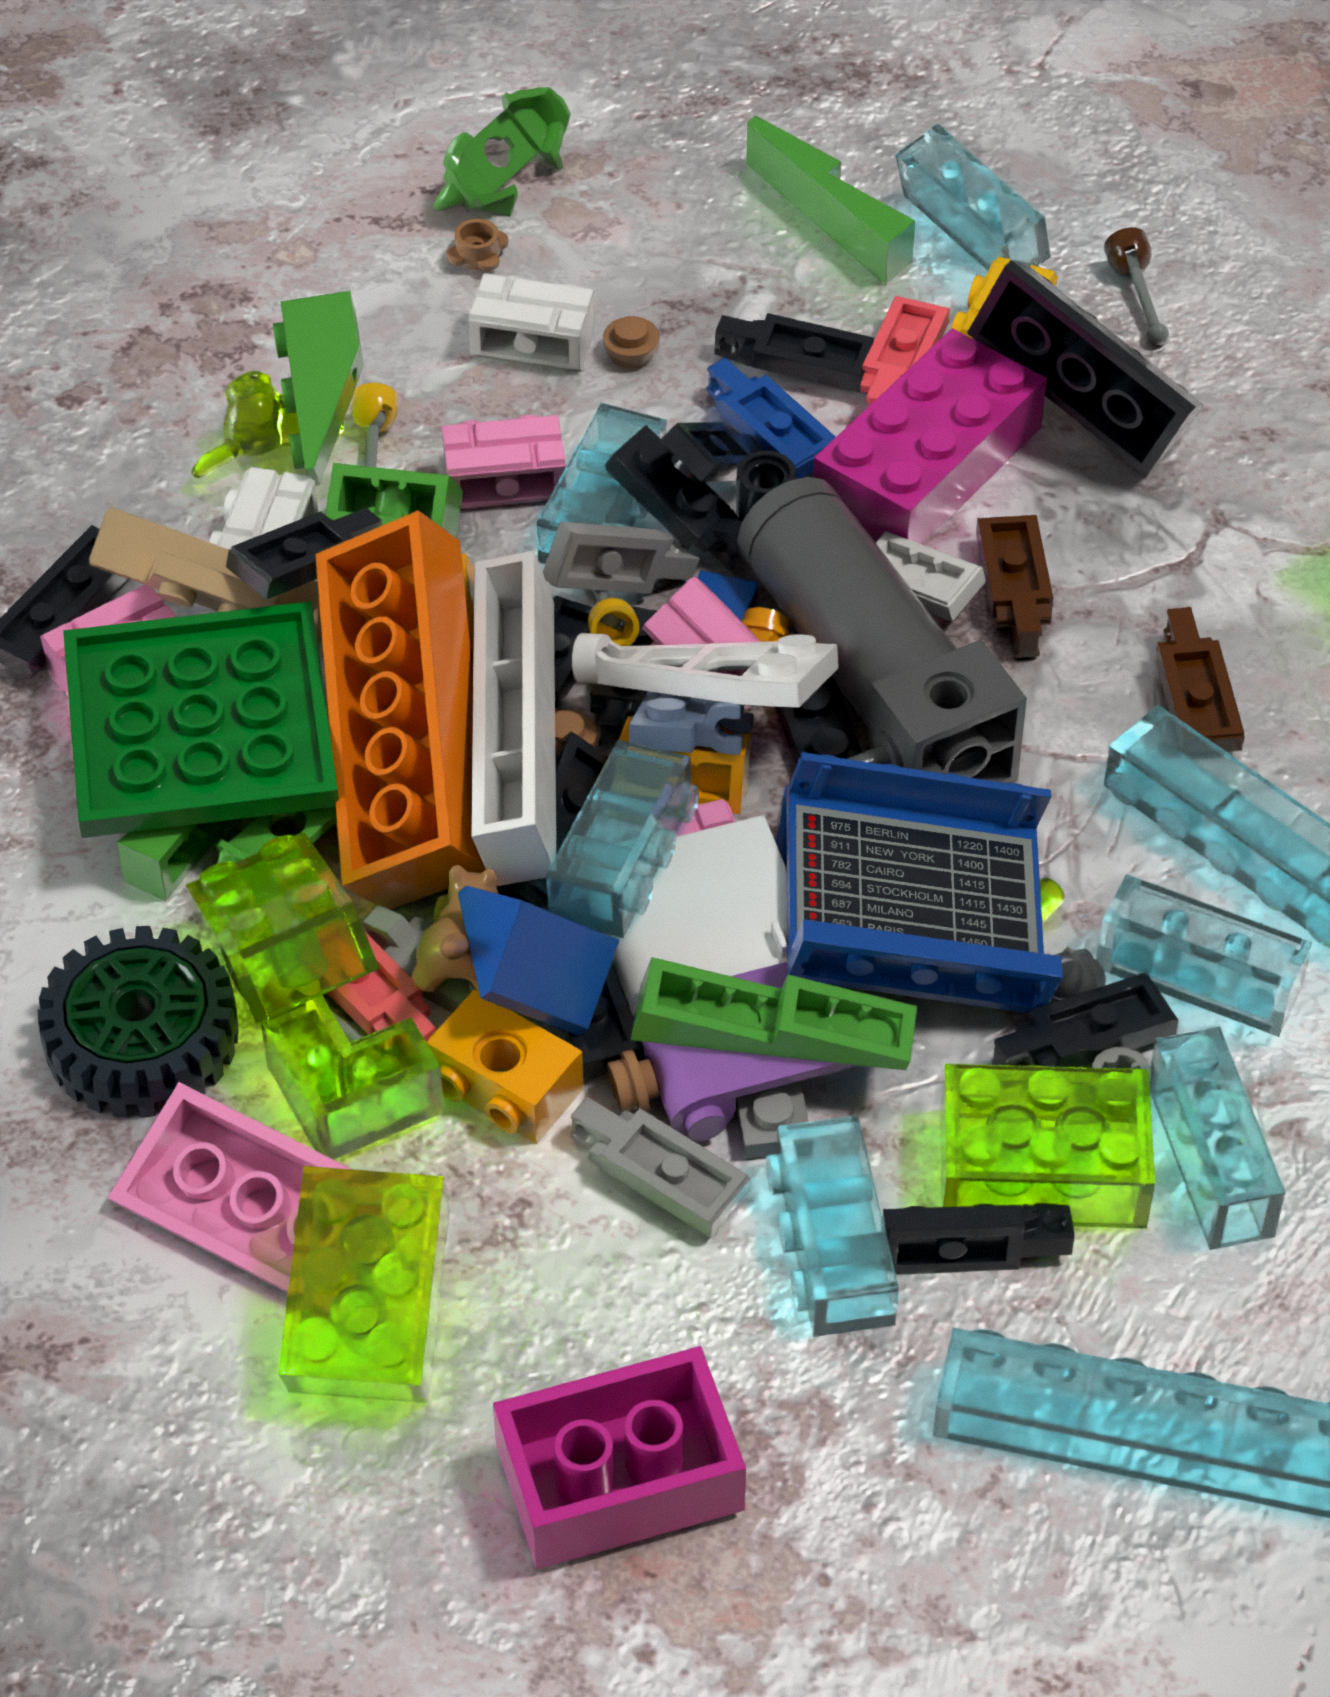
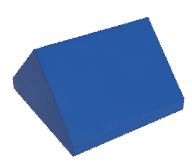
M470 886L462 888L458 892V898L481 999L577 1036L587 1031L620 940L519 899Z

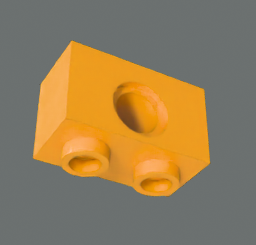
M475 989L426 1042L429 1081L432 1082L434 1087L443 1096L452 1101L459 1102L462 1100L485 1113L489 1120L502 1131L507 1133L517 1132L536 1144L584 1089L583 1058L580 1049L510 1009L481 999L480 992ZM496 1070H508L504 1072H495Z

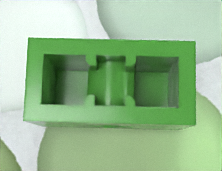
M333 463L325 515L332 520H336L367 508L382 520V525H385L419 510L456 538L463 490L450 475Z

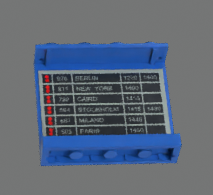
M802 752L786 791L787 975L839 987L1030 1013L1032 1009L1049 1004L1063 979L1062 956L1044 954L1037 826L1052 798L1051 790L1024 786L1018 783H1003L963 777L953 773L943 774L903 768L893 764H877L838 758L832 755Z

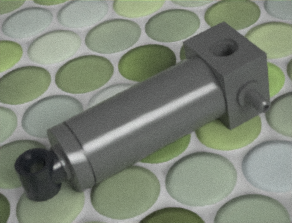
M758 451L744 457L738 464L736 476V514L742 522L737 539L740 553L799 634L815 637L816 643L837 644L838 669L831 675V678L869 728L868 750L848 759L877 764H893L903 768L943 774L953 773L963 777L1003 783L1017 781L1027 697L982 639L958 649L955 647L836 490L824 479L812 477L796 479V468L793 462L787 456L775 451Z

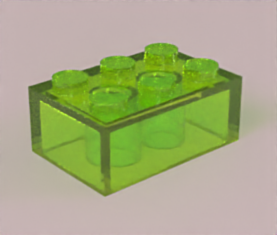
M305 832L297 836L283 835L271 839L260 848L258 853L236 863L221 862L203 871L198 880L186 885L213 951L218 956L222 966H225L231 982L256 1024L380 969L352 899Z
M945 1064L940 1106L941 1207L974 1206L978 1204L1022 1206L1023 1204L1034 1205L1035 1203L1069 1205L1073 1227L1147 1229L1155 1188L1149 1069Z
M314 1166L303 1167L278 1376L289 1393L429 1403L451 1196L444 1176Z

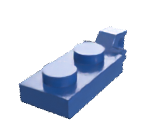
M723 358L707 368L709 378L706 391L714 399V407L721 414V417L740 434H750L766 451H775L787 456L796 468V479L804 478L811 474L814 467V457L836 436L766 374L760 378L753 376L749 379L727 358Z

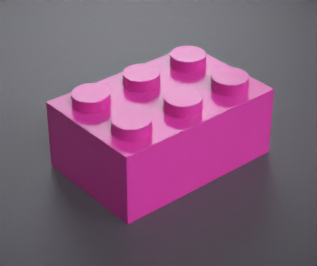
M701 1346L493 1403L496 1448L536 1570L745 1511L746 1466Z

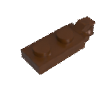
M1037 515L977 518V542L986 579L985 584L991 616L995 618L996 627H1010L1015 658L1040 656L1039 639L1042 636L1041 625H1051L1054 597Z
M1191 607L1167 609V626L1163 629L1165 642H1157L1156 664L1181 756L1242 751L1245 739L1244 729L1219 640H1212L1211 637H1199Z

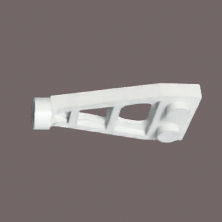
M580 633L573 646L572 669L574 677L579 683L604 684L739 705L799 708L838 669L837 644L816 643L815 637L801 634L785 636L775 642L620 646L611 641L607 634ZM747 670L741 676L716 673L717 671Z

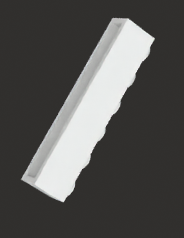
M534 550L475 562L471 837L485 868L495 871L498 880L497 886L557 875L554 601Z

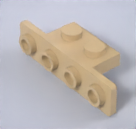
M113 507L106 510L89 558L91 566L159 590L158 596L162 599L185 607H193L194 603L217 612L312 601L317 644L322 639L318 581H311L266 600L226 568L229 549Z

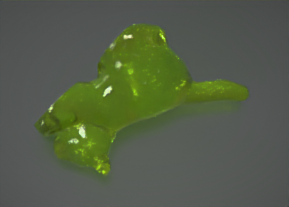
M249 371L237 376L227 385L225 394L228 406L223 422L224 443L204 453L191 470L194 478H202L239 456H261L279 448L290 446L289 434L300 433L297 412L286 413L283 394L279 393L275 386L272 385L271 377L268 374L259 371ZM344 422L342 423V426H341L340 432H339V434H338V437H339V436L343 433V431L345 430V429H344Z

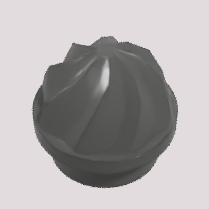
M1067 946L1061 953L1055 954L1062 956L1063 979L1050 1003L1105 986V972L1099 961L1094 959L1087 949L1072 950Z

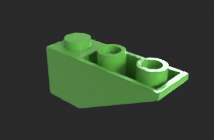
M351 291L280 301L283 322L273 323L278 358L289 357L291 377L281 379L286 413L297 412L300 433L289 434L294 468H305L306 474L315 480V486H319L364 366L356 310Z

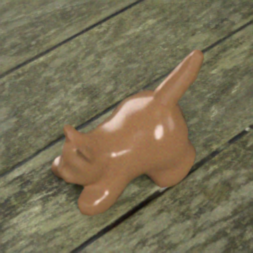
M459 865L453 866L450 869L448 894L438 897L434 908L435 923L422 933L416 953L417 965L413 969L412 980L420 989L426 992H434L448 978H463L470 981L479 992L458 892L465 886H470L498 894L497 875L492 869H486L482 873L467 872Z

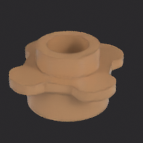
M479 218L466 220L459 224L455 230V245L447 250V260L452 265L459 266L464 264L470 269L494 270L500 264L498 255L501 249L508 246V236L504 232L499 231L497 226L491 221Z

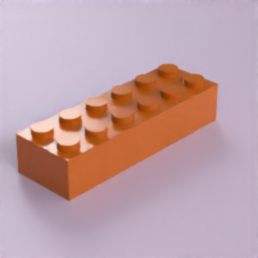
M419 510L315 554L329 728L339 800L335 803L342 886L374 905H380L389 910L448 889L449 871L453 866L459 865L467 872L482 873L486 870L471 837L473 665L460 541Z

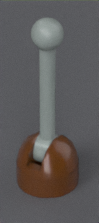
M1128 227L1120 229L1107 238L1104 243V252L1109 265L1117 274L1125 277H1130L1131 275L1149 326L1146 337L1151 344L1162 345L1167 341L1169 331L1158 320L1142 272L1150 264L1152 256L1146 233L1139 228ZM1134 249L1133 251L1125 254V251Z

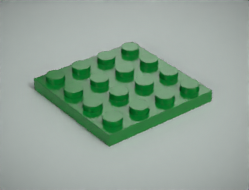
M312 601L63 630L78 822L82 838L336 807L335 802L339 800Z

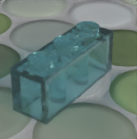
M938 123L895 154L903 195L987 271L993 260H996L998 256L1024 261L1029 266L1034 265L1038 267L1051 257L1045 216Z
M605 403L599 405L536 522L539 563L546 564L560 522L633 527L636 519H645L648 511L605 470L606 467L604 465L612 454L645 425L662 439L667 434L666 419Z
M617 740L546 874L549 912L598 932L624 938L635 914L643 915L649 906L653 891V879L659 867L666 869L672 860L676 846V833L681 823H690L695 814L699 799V788L696 785H692L690 757Z
M1126 874L1102 920L1096 960L1099 961L1104 972L1123 979L1145 972L1150 976L1160 993L1280 1037L1302 990L1312 942Z
M1220 1026L1156 1038L1150 1066L1151 1082L1149 1091L1209 1250L1275 1237L1286 1191Z
M859 1116L778 1126L777 1153L766 1155V1170L771 1195L783 1194L786 1211L778 1212V1226L783 1252H795L799 1268L790 1272L792 1296L796 1312L808 1311L813 1337L896 1326L899 1287Z

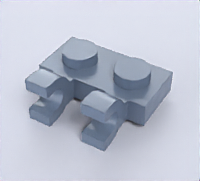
M648 691L629 724V749L692 753L695 746L711 747L717 752L724 754L740 755L744 747V734L739 733L750 734L754 726V714L743 713L744 705ZM720 726H722L723 728H725V729L728 730V731L735 732V733H732V734H731V733H727V732H725L724 730H722V728H721Z

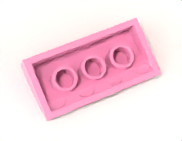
M178 1082L108 1196L111 1202L339 1320L353 1307L375 1280L418 1215V1212L407 1196Z

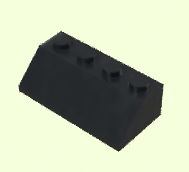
M1010 260L1004 266L967 331V334L979 343L1046 377L1045 396L1145 477L1151 473L1180 441L1204 407L1184 387L1145 359L1139 351L1130 347L1100 323L1095 316L1086 312L1024 261Z

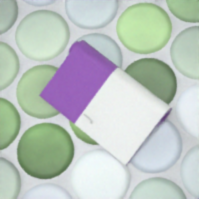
M764 815L609 853L591 862L582 872L580 881L586 897H588L600 932L620 940L612 964L633 1020L635 1018L640 985L651 957L782 988L787 977V869ZM642 1041L645 1057L649 1059L652 1065L659 1095L671 1127L684 1136L696 1141L711 1139L719 1135L726 1128L727 1123L734 1116L737 1097L859 1066Z

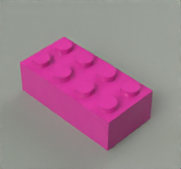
M952 328L814 457L813 478L824 479L836 490L875 542L887 531L923 545L1042 428L1047 378Z

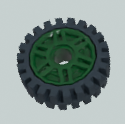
M136 926L135 938L126 939L124 929L119 928L109 931V944L103 945L96 935L84 941L85 956L72 949L63 957L64 970L54 966L47 976L48 988L42 987L39 996L40 1009H37L40 1038L54 1079L59 1086H65L67 1095L76 1102H79L84 1097L87 1107L99 1113L103 1111L109 1102L113 1116L128 1118L131 1105H137L141 1118L156 1116L155 1103L163 1101L166 1104L178 1082L202 1094H206L205 1080L216 1085L224 1076L223 1064H231L235 1055L234 1043H238L239 1030L236 1000L225 966H220L218 956L210 948L202 951L199 940L187 935L180 943L177 930L164 927L158 939H154L151 926Z

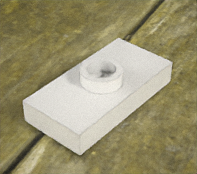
M887 531L876 542L928 612L953 622L986 582L983 567Z

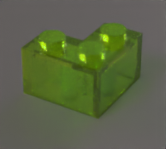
M322 994L260 1020L268 1069L313 1149L334 1160L445 1112L441 1066L412 1017L351 1043Z

